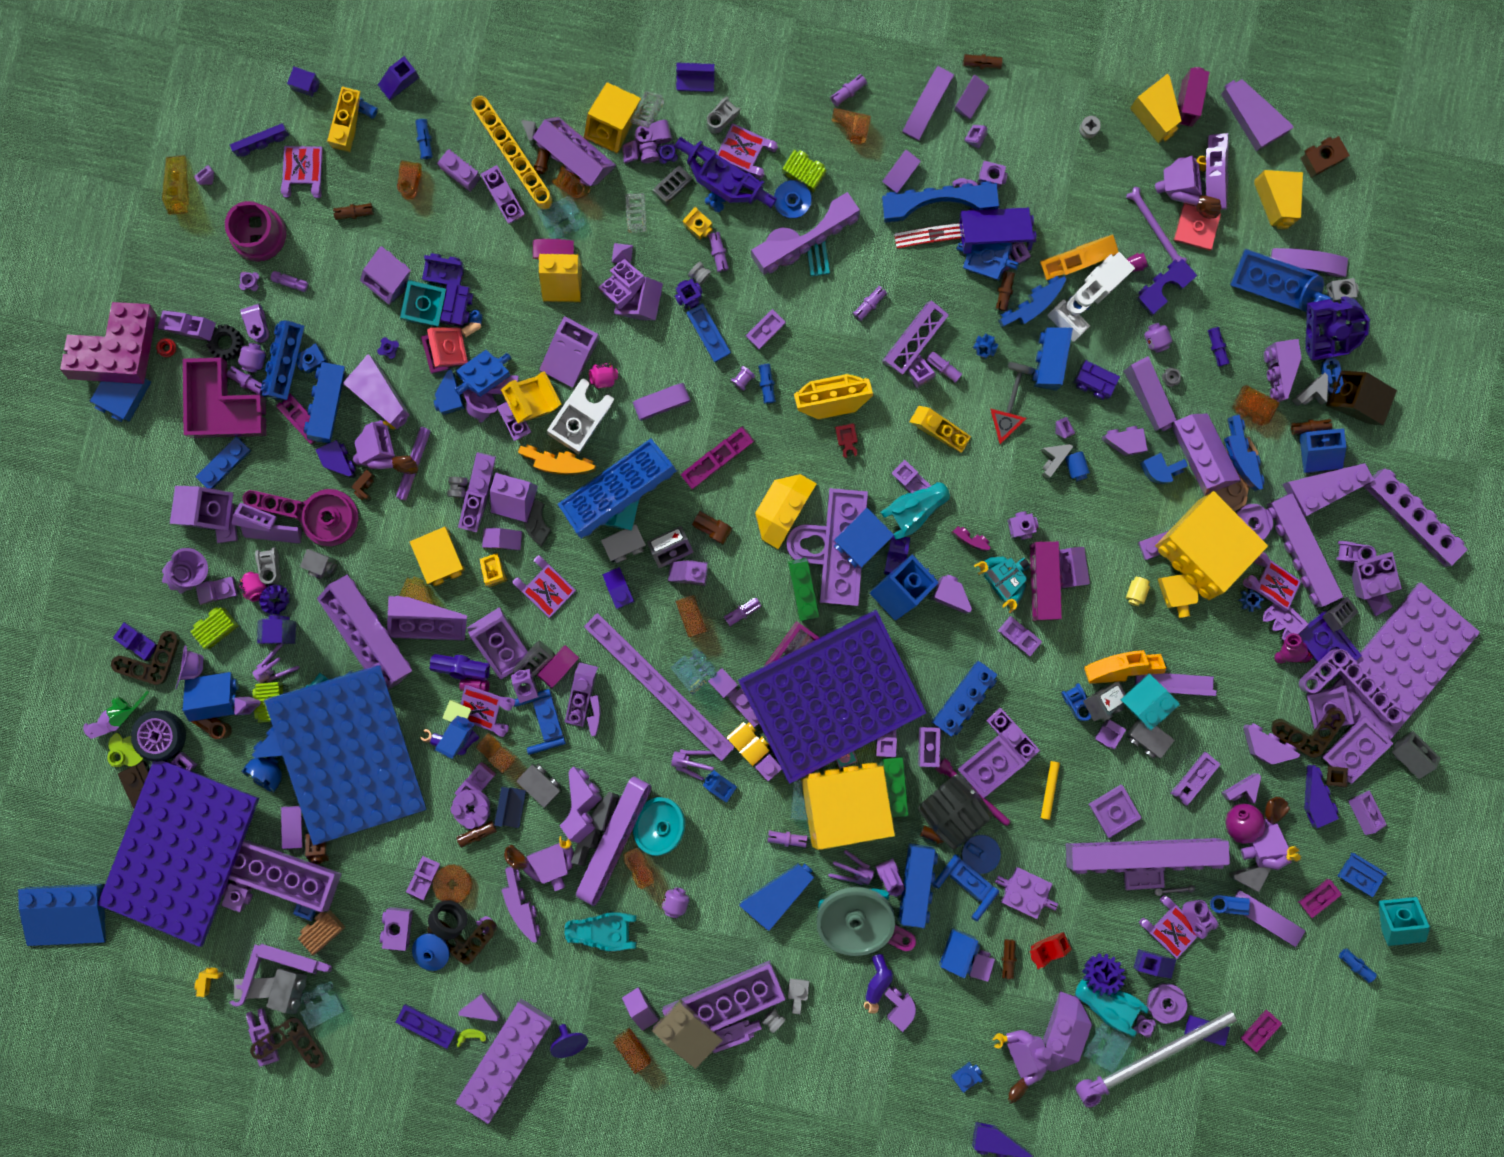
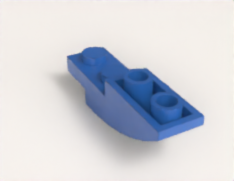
M1056 276L1048 280L1049 285L1045 287L1039 285L1031 290L1032 294L1028 295L1031 303L1029 304L1027 300L1018 305L1019 309L1012 312L1010 309L1001 314L1002 319L998 320L1000 326L1003 327L1016 319H1019L1021 325L1039 315L1056 298L1066 281L1065 276L1060 279Z
M1240 415L1228 418L1231 436L1224 439L1229 457L1245 483L1253 491L1261 490L1264 485V477L1259 471L1260 458L1256 455L1255 451H1247L1249 449V442L1244 437V420L1240 418Z

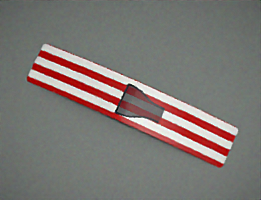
M959 223L894 234L897 248L961 238Z

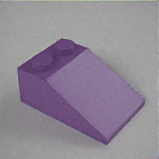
M500 607L467 627L471 639L500 680L511 674L516 665L528 653L525 645Z

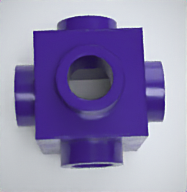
M690 279L688 281L684 280L677 285L678 287L675 288L677 295L674 297L679 306L683 304L685 309L688 307L692 309L700 304L699 301L702 300L701 294L703 291L698 283L695 284ZM687 293L692 294L688 299L685 297Z

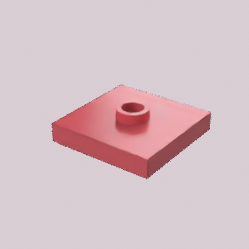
M1184 203L1174 241L1210 251L1221 213L1216 218L1206 219L1197 211L1196 206Z
M461 328L427 329L435 367L463 366L468 362Z

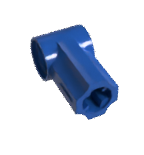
M1216 895L1211 899L1210 906L1217 913L1249 915L1250 898ZM1217 898L1224 900L1225 907L1223 909H1217L1214 906V901Z

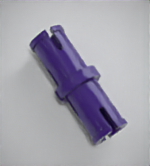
M1220 327L1207 330L1217 366L1221 367L1230 364L1225 349L1227 346L1223 342Z

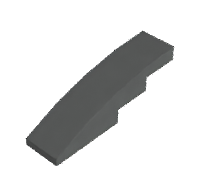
M608 792L591 816L595 829L579 844L577 843L571 863L585 866L589 849H597L601 832L606 830L615 811L619 797L618 794Z

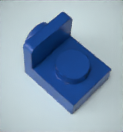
M715 770L706 777L703 784L708 791L724 802L729 800L737 788L736 785Z
M970 1062L951 1075L963 1093L977 1082H983L980 1077L983 1074L977 1065L972 1066Z

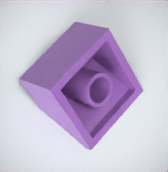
M645 277L637 293L624 307L619 309L615 306L614 314L639 320H656L663 283Z
M495 473L490 489L491 513L527 523L538 486L528 481Z
M948 574L947 576L940 577L931 599L962 613H970L972 608L962 584L957 582L958 578Z

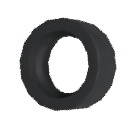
M451 900L439 902L428 918L429 928L432 933L444 940H452L458 937L468 921L464 908ZM442 911L451 913L456 918L458 926L451 929L445 927L439 921L438 913Z

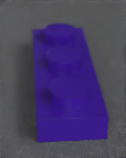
M281 123L229 145L237 157H243L250 154L252 150L266 148L272 142H281L290 134L285 125Z
M407 1004L403 1006L395 1022L446 1049L449 1047L457 1031Z

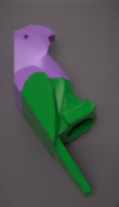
M147 690L133 707L121 697L113 698L112 706L101 714L97 723L89 725L85 723L83 726L85 734L90 739L118 730L149 694V691Z

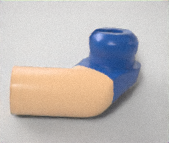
M473 310L470 313L469 325L461 329L465 337L481 328L482 314L478 310Z

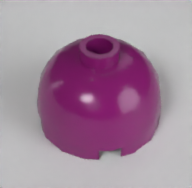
M1250 804L1234 806L1227 813L1225 819L1227 833L1234 841L1243 844L1255 842V839L1259 836L1261 837L1266 829L1262 813L1258 808Z

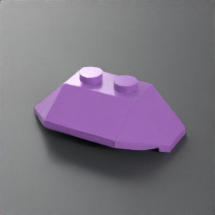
M1061 991L1059 992L1043 1038L1045 1047H1049L1052 1051L1051 1064L1046 1066L1047 1070L1052 1072L1080 1061L1092 1026L1080 1000Z

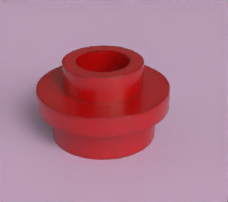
M163 338L157 343L156 349L159 355L171 357L176 352V344L169 338ZM166 345L170 346V349L168 351L164 350V347Z

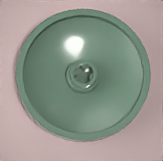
M851 887L836 891L823 901L817 913V930L820 938L829 948L844 955L861 956L879 950L887 944L895 929L894 911L888 900L876 891L867 888Z

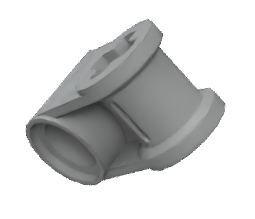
M726 96L707 116V129L713 134L720 133L738 116L741 109L739 107L736 108ZM712 120H718L720 124L715 126L712 125L710 122Z
M276 547L262 552L256 550L255 558L260 580L270 586L278 584L281 575L279 555ZM272 571L274 577L272 580L267 581L266 575Z

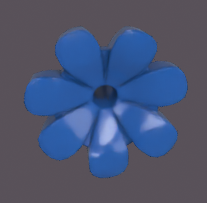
M709 193V197L705 198L706 205L710 204L715 212H721L724 209L722 202H726V200L715 193Z

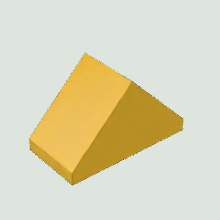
M498 553L479 559L484 583L487 587L507 581Z

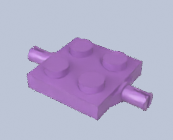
M1016 867L1009 880L999 875L996 878L999 880H995V883L1005 887V894L1001 903L1037 919L1044 906L1054 911L1056 910L1054 906H1058V903L1048 899L1052 883Z

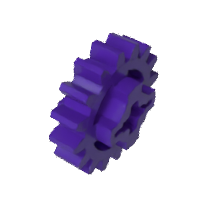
M1098 953L1096 957L1091 956L1089 961L1084 964L1085 968L1082 973L1086 975L1083 980L1089 982L1087 987H1093V993L1098 990L1100 996H1103L1105 992L1107 996H1110L1112 993L1116 994L1124 985L1123 981L1126 977L1122 974L1125 970L1119 968L1121 962H1114L1115 957L1109 959L1108 954L1102 957Z

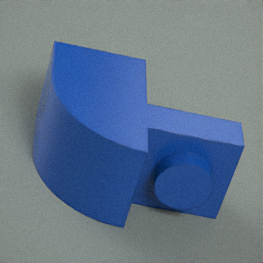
M1161 453L1140 462L1146 477L1156 484H1168L1174 481L1171 474L1173 477L1184 472L1183 468L1188 466L1186 460L1183 459L1167 467Z

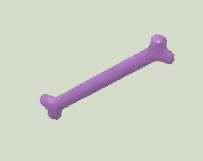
M1134 187L1132 193H1128L1126 198L1135 201L1172 260L1176 259L1179 262L1183 259L1186 262L1187 258L1178 255L1140 196L1141 189Z

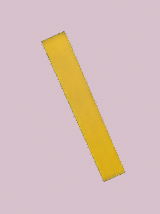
M484 96L475 97L472 100L471 106L476 116L540 209H548L553 203L548 189L489 101ZM480 105H486L484 109L478 110ZM490 120H496L493 125H488ZM500 135H506L503 140H498ZM516 150L514 155H508L509 151ZM521 165H526L524 170H518ZM531 180L537 181L533 186L528 185ZM542 195L547 196V198L544 201L538 200L539 197Z

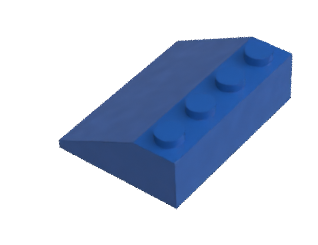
M104 884L40 886L19 889V913L27 946L106 942L105 908L98 905Z

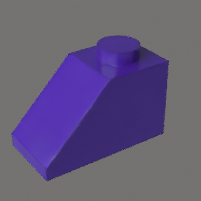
M620 567L602 574L617 610L635 602Z

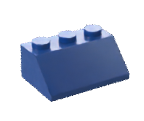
M1046 328L1044 333L1041 332L1039 337V344H1042L1041 351H1037L1035 362H1038L1037 370H1034L1032 381H1035L1034 387L1057 391L1063 385L1073 328Z

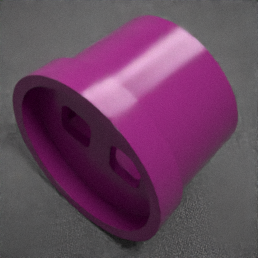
M244 201L233 206L227 213L225 230L231 245L241 257L255 262L266 261L277 255L283 248L286 240V226L282 217L275 210L256 202ZM251 217H261V227L250 228L249 219ZM252 236H262L259 242L251 243Z

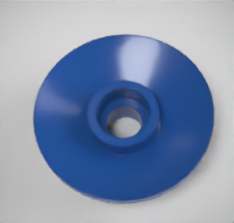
M786 181L779 185L774 193V197L777 198L774 206L784 217H801L810 208L811 193L799 181ZM794 198L796 203L790 204L789 199Z
M429 933L419 936L412 946L413 958L423 969L429 971L439 970L449 960L450 951L447 943L435 934Z

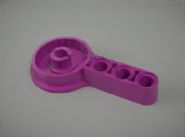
M325 489L318 491L304 502L255 490L246 491L243 495V503L261 511L298 519L308 538L322 546H337L346 542L352 537L358 526L359 514L354 501L347 494L338 490ZM252 495L257 496V502L255 504L250 503V498ZM275 499L276 505L270 509L268 503L270 500ZM293 503L295 509L292 513H288L287 507ZM330 512L334 519L325 522L324 516Z

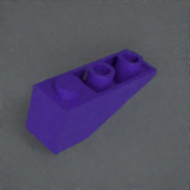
M1307 765L1304 810L1311 826L1319 828L1338 820V809L1329 798L1331 794L1328 787L1322 782L1321 778H1323L1321 770L1315 765Z
M979 1122L975 1123L972 1146L974 1150H977V1153L988 1155V1152L996 1153L998 1157H1007L1008 1155L1033 1157L1030 1151L997 1126Z

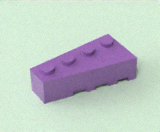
M1364 463L1290 481L1282 485L1287 494L1293 493L1305 517L1374 481V478Z

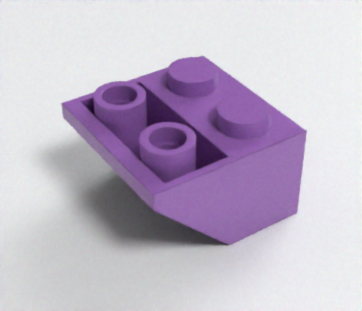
M381 246L363 269L360 281L387 304H391L404 293L411 270L395 258L391 252Z
M1393 552L1354 562L1352 581L1356 597L1365 600L1401 589Z

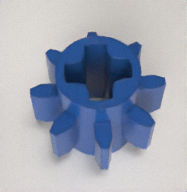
M985 333L983 337H977L973 348L977 349V355L986 359L989 355H995L999 344L995 343V337Z
M1248 588V593L1241 591L1243 596L1241 599H1238L1243 604L1241 609L1249 607V612H1253L1254 607L1257 609L1261 608L1259 603L1264 599L1260 598V593L1257 591L1253 592V589ZM1248 598H1254V602L1248 601Z

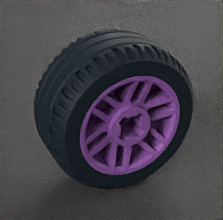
M164 710L150 711L143 714L136 720L131 732V743L137 754L146 760L154 762L169 760L176 756L182 750L186 740V730L180 718Z

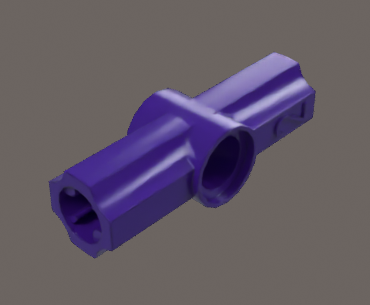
M434 654L430 659V671L449 674L451 677L459 680H464L467 677L486 681L490 674V664L473 661L463 655L450 657Z

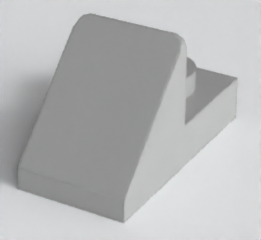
M1326 373L1320 375L1292 400L1296 406L1302 403L1306 405L1313 398L1321 405L1326 403L1328 375Z
M1069 444L1046 447L1041 450L1053 459L1052 461L1048 460L1042 467L1045 470L1042 473L1045 478L1049 479L1073 446Z

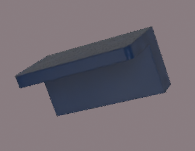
M507 786L501 787L495 826L520 827L526 790Z

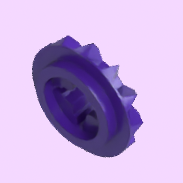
M271 585L261 593L260 606L263 611L270 615L279 614L282 610H286L287 604L290 603V594L281 585ZM277 596V598H279L281 601L275 602L274 604L271 600H269L275 599Z

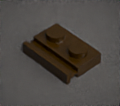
M145 761L118 773L133 809L136 806L149 772Z

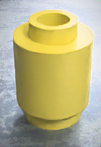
M1135 577L1131 581L1126 595L1129 604L1139 606L1145 603L1150 589V581L1141 577Z

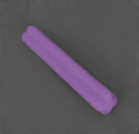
M424 427L419 429L410 455L418 466L430 435V430ZM404 473L396 494L398 499H407L415 474Z

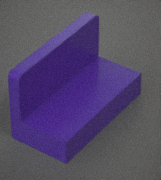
M676 63L677 91L714 92L715 64Z

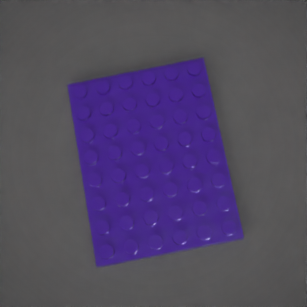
M877 610L738 679L789 784L926 714Z
M153 761L98 905L202 947L260 798L170 762Z

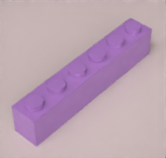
M1293 493L1267 504V510L1277 525L1275 526L1276 531L1283 537L1285 541L1284 547L1288 553H1291L1294 559L1292 561L1293 566L1297 571L1299 570L1302 576L1301 582L1310 592L1309 598L1312 604L1317 607H1323L1342 598L1343 595Z

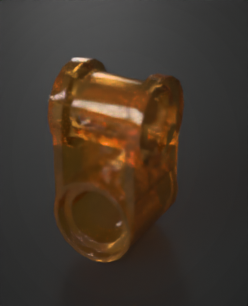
M403 160L400 162L397 189L402 197L407 200L415 198L418 193V185L422 173L421 163Z
M562 165L560 173L556 179H553L552 183L574 198L586 197L590 193V186L583 184L578 175L570 173L565 168L566 166ZM578 184L582 186L581 194L577 192L576 187Z

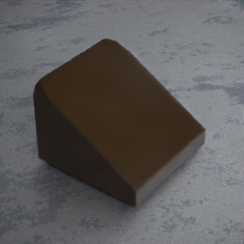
M1328 766L1326 785L1348 787V768Z

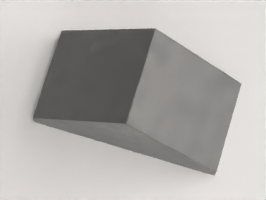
M1254 865L1229 873V876L1259 892L1271 869Z

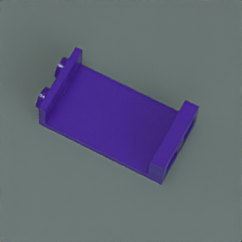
M1029 208L961 211L959 226L963 254L971 253L972 245L1026 242L1027 250H1031L1033 243L1036 242V231L1032 229L1034 217L1030 215Z

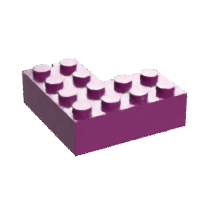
M112 302L105 337L67 335L64 347L66 354H63L61 372L70 380L144 384L157 316L151 305Z
M223 358L183 359L184 436L189 438L267 436L266 419L262 417V415H266V398L262 395L228 396L226 360Z

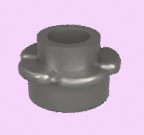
M1168 368L1163 373L1162 379L1166 382L1167 386L1172 387L1180 383L1181 373L1177 369Z

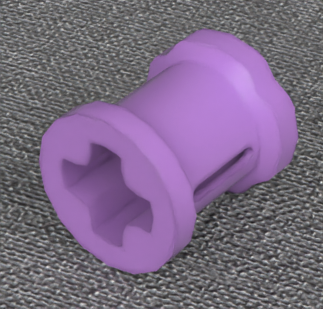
M742 366L740 373L735 379L732 378L731 382L740 390L745 391V386L756 376L749 369Z

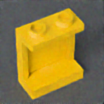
M545 372L520 382L516 380L510 381L501 389L518 424L552 413L561 406L559 397Z
M447 527L409 541L424 578L429 585L438 586L444 583L443 579L451 577V579L457 578L465 570Z

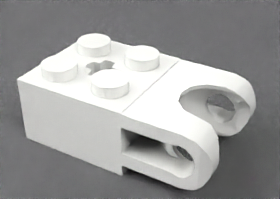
M1120 252L1115 256L1112 254L1108 256L1100 266L1090 273L1084 280L1086 283L1067 302L1068 311L1078 316L1094 302L1100 303L1135 269L1133 265ZM1075 300L1082 306L1081 309L1074 308L1073 302Z
M581 379L547 430V435L578 455L614 401L613 397L606 395L599 403L589 402L585 396L589 388V382L585 379ZM577 424L578 430H570L569 425Z

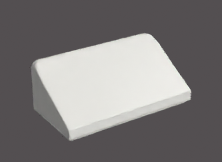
M1064 299L1048 314V317L1059 328H1073L1071 336L1073 342L1090 327L1080 315L1076 316L1068 311L1067 302Z

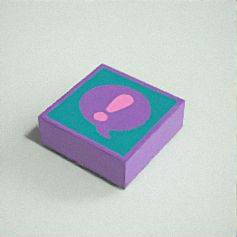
M852 751L836 761L841 769L857 762V759Z

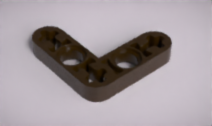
M165 631L161 634L151 664L126 656H116L111 661V668L116 673L154 685L163 684L167 680L179 645V635L174 631ZM171 636V638L174 639V642H170L168 645L166 637ZM167 645H168V648H172V649H171V651H169V650H167V649H162V646L167 647ZM163 652L168 655L166 663L159 661V655ZM122 661L123 664L131 666L129 668L121 667L119 669V665H117V662ZM156 664L158 666H165V669H160L159 675L162 676L161 679L156 680V677L153 676L154 673L159 671ZM137 665H142L144 668V672L140 676L136 675L134 671Z
M1333 707L1329 709L1311 735L1284 719L1274 720L1271 729L1273 735L1315 758L1323 753L1345 721V715L1340 708ZM1337 713H1338L1340 719H1339V720H1338V719H1335V720L1332 722L1333 719H1332V716H1331V715H1332V714H1333V715H1337ZM1284 725V729L1289 732L1288 737H1286L1287 734L1283 730L1277 732L1276 726ZM1321 729H1329L1330 734L1327 737L1320 736L1319 732ZM1294 734H1301L1303 736L1302 740L1297 743L1293 742L1291 738ZM1306 740L1308 744L1311 746H1315L1316 744L1318 750L1311 751L1310 747L1307 744H1305Z
M439 919L441 924L451 929L449 925H447L444 921ZM485 919L467 941L460 935L454 938L456 946L451 945L448 940H444L449 947L450 954L461 963L470 964L495 935L497 924L491 919ZM428 926V928H427L428 934H429V933H430V934H433L432 931H431V929H430L429 926ZM486 927H489L490 930L484 935L482 932ZM473 938H478L481 941V946L476 945L473 942ZM470 948L472 952L467 957L465 956V953Z
M291 1017L255 1041L250 1048L253 1058L263 1059L291 1039L309 1067H320L324 1061L322 1052L301 1021L295 1017ZM291 1021L293 1023L297 1022V1030L295 1032L293 1030L288 1031L287 1034L290 1036L285 1038L284 1032L280 1028L284 1027L286 1030L290 1027L289 1023ZM273 1033H280L282 1035L280 1043L274 1044L271 1042L270 1037ZM302 1037H307L310 1041L309 1046L306 1048H301L298 1045V1041ZM267 1038L269 1045L273 1048L269 1050L267 1046L263 1049L262 1055L259 1053L254 1054L255 1046L262 1047L265 1045L263 1040ZM312 1046L315 1047L312 1050L314 1055H320L318 1058L319 1062L316 1064L315 1062H309L311 1060L309 1053L303 1054V1052L310 1050Z

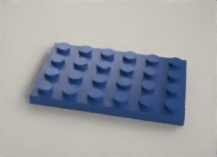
M649 439L558 503V506L581 539L584 536L590 535L598 526L606 524L611 517L624 511L625 507L631 503L637 502L642 495L654 490L659 483L671 478L677 470L655 442Z

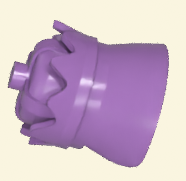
M178 549L173 553L171 560L166 563L162 570L164 574L162 582L167 583L170 590H178L180 594L186 590H191L194 586L199 585L205 580L208 574L207 561L200 552L194 549Z

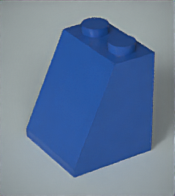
M912 554L870 591V594L896 621L917 606L939 582Z

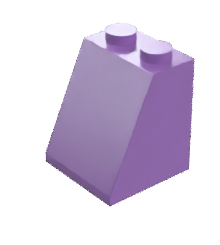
M175 486L170 524L228 531L233 493L198 486Z

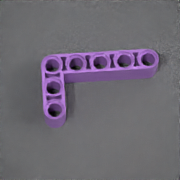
M1343 649L1329 651L1299 681V688L1303 692L1316 693L1338 673L1382 721L1395 724L1403 719L1402 709L1353 657ZM1337 653L1341 655V661L1339 663L1335 661V655ZM1323 666H1325L1328 671L1326 676H1323L1321 674V668ZM1350 667L1355 671L1353 677H1350L1348 674ZM1309 679H1311L1314 683L1312 689H1308L1307 687V681ZM1364 681L1368 684V689L1366 691H1363L1362 689V683ZM1378 695L1381 697L1380 705L1375 703V698ZM1390 710H1393L1395 713L1392 720L1388 715Z

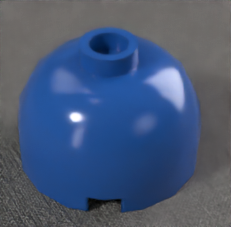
M272 757L253 758L242 770L246 777L252 776L251 778L254 783L270 792L272 790L273 793L282 781V772L277 766L279 762Z

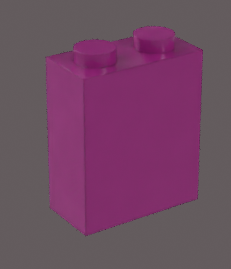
M1191 68L1182 80L1177 104L1181 118L1180 125L1192 127L1201 117L1210 74L1204 68Z

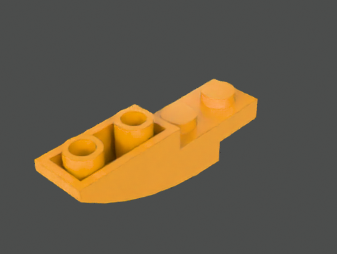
M1112 234L1040 262L1046 280H1049L1056 276L1067 275L1105 260L1111 254H1117L1119 251Z
M528 444L526 447L520 446L518 451L520 455L535 460L533 467L544 472L560 475H579L596 471L593 461L586 458L579 460L575 458V454L565 451L564 454L559 452L557 459L554 458L555 455L546 451H544V454L536 452L537 448Z
M1141 650L1121 653L1098 660L1085 666L1084 670L1089 684L1126 681L1128 676L1164 674L1166 666L1161 654L1146 655L1145 651Z

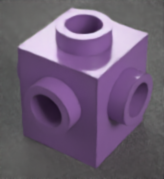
M1026 511L1015 514L1016 517L1007 520L1011 539L1021 537V540L1032 538V534L1037 532L1038 521L1036 517H1033L1032 513L1027 514Z
M236 881L231 882L229 885L227 884L221 906L241 912L246 904L249 905L253 894L250 893L252 887Z

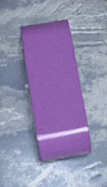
M680 383L633 401V405L639 420H645L685 405L691 399L685 384Z

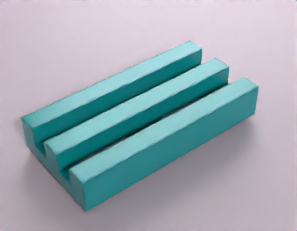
M825 241L821 243L825 271L821 269L818 244H814L817 272H814L811 248L807 251L811 277L830 274Z

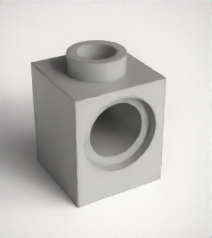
M1355 278L1331 281L1326 285L1327 294L1333 298L1334 303L1341 302V297L1344 296L1355 299L1359 293ZM1340 287H1344L1347 290L1346 295L1341 293Z

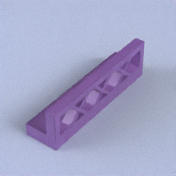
M932 300L927 302L882 360V363L886 366H891L899 374L903 375L949 314ZM935 309L942 317L938 322L931 323L930 314ZM928 325L929 334L927 337L919 338V328ZM909 341H917V350L915 352L908 353L907 344ZM905 355L906 364L901 369L894 361L898 356Z
M1168 673L1150 674L1169 693L1216 696L1217 690H1213L1214 677ZM1136 675L1135 686L1147 675Z

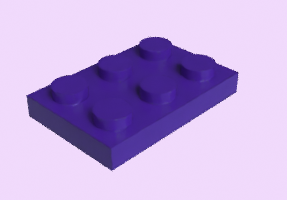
M1326 610L1308 623L1309 625L1299 634L1303 643L1307 645L1308 652H1310V655L1313 656L1317 663L1329 651L1335 649L1347 651L1355 661L1362 656L1341 629L1335 632L1331 630L1322 617L1327 613ZM1339 653L1335 655V661L1337 663L1341 661V655ZM1323 666L1321 669L1327 674V668Z

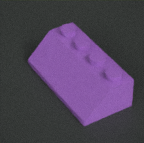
M559 117L544 119L532 137L537 141L536 144L540 148L547 149L553 159L558 162L561 161L566 165L565 168L570 173L578 175L580 181L587 186L597 185L616 166L615 163Z
M1208 413L1191 414L1174 421L1172 430L1204 495L1241 480Z

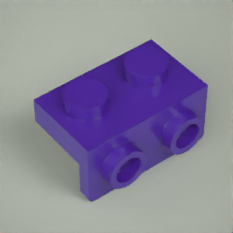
M430 253V256H424L423 281L447 285V283L461 285L465 265L459 258L449 257V259H445L435 253Z

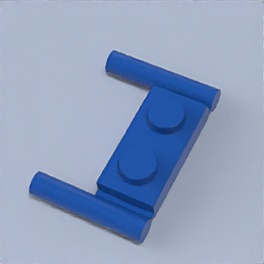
M550 689L540 691L537 698L522 703L519 702L518 698L514 699V707L533 702L545 741L544 743L527 747L528 755L566 744Z
M955 854L932 885L939 889L949 876L975 899L981 901L982 903L971 917L974 921L978 922L999 893V890Z

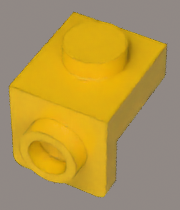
M208 967L200 972L194 987L197 991L196 996L205 997L209 995L211 978L219 979L223 976V972H219L218 968Z

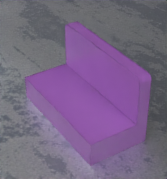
M1084 547L1059 550L1060 575H1062L1060 583H1063L1061 588L1089 585L1090 581Z

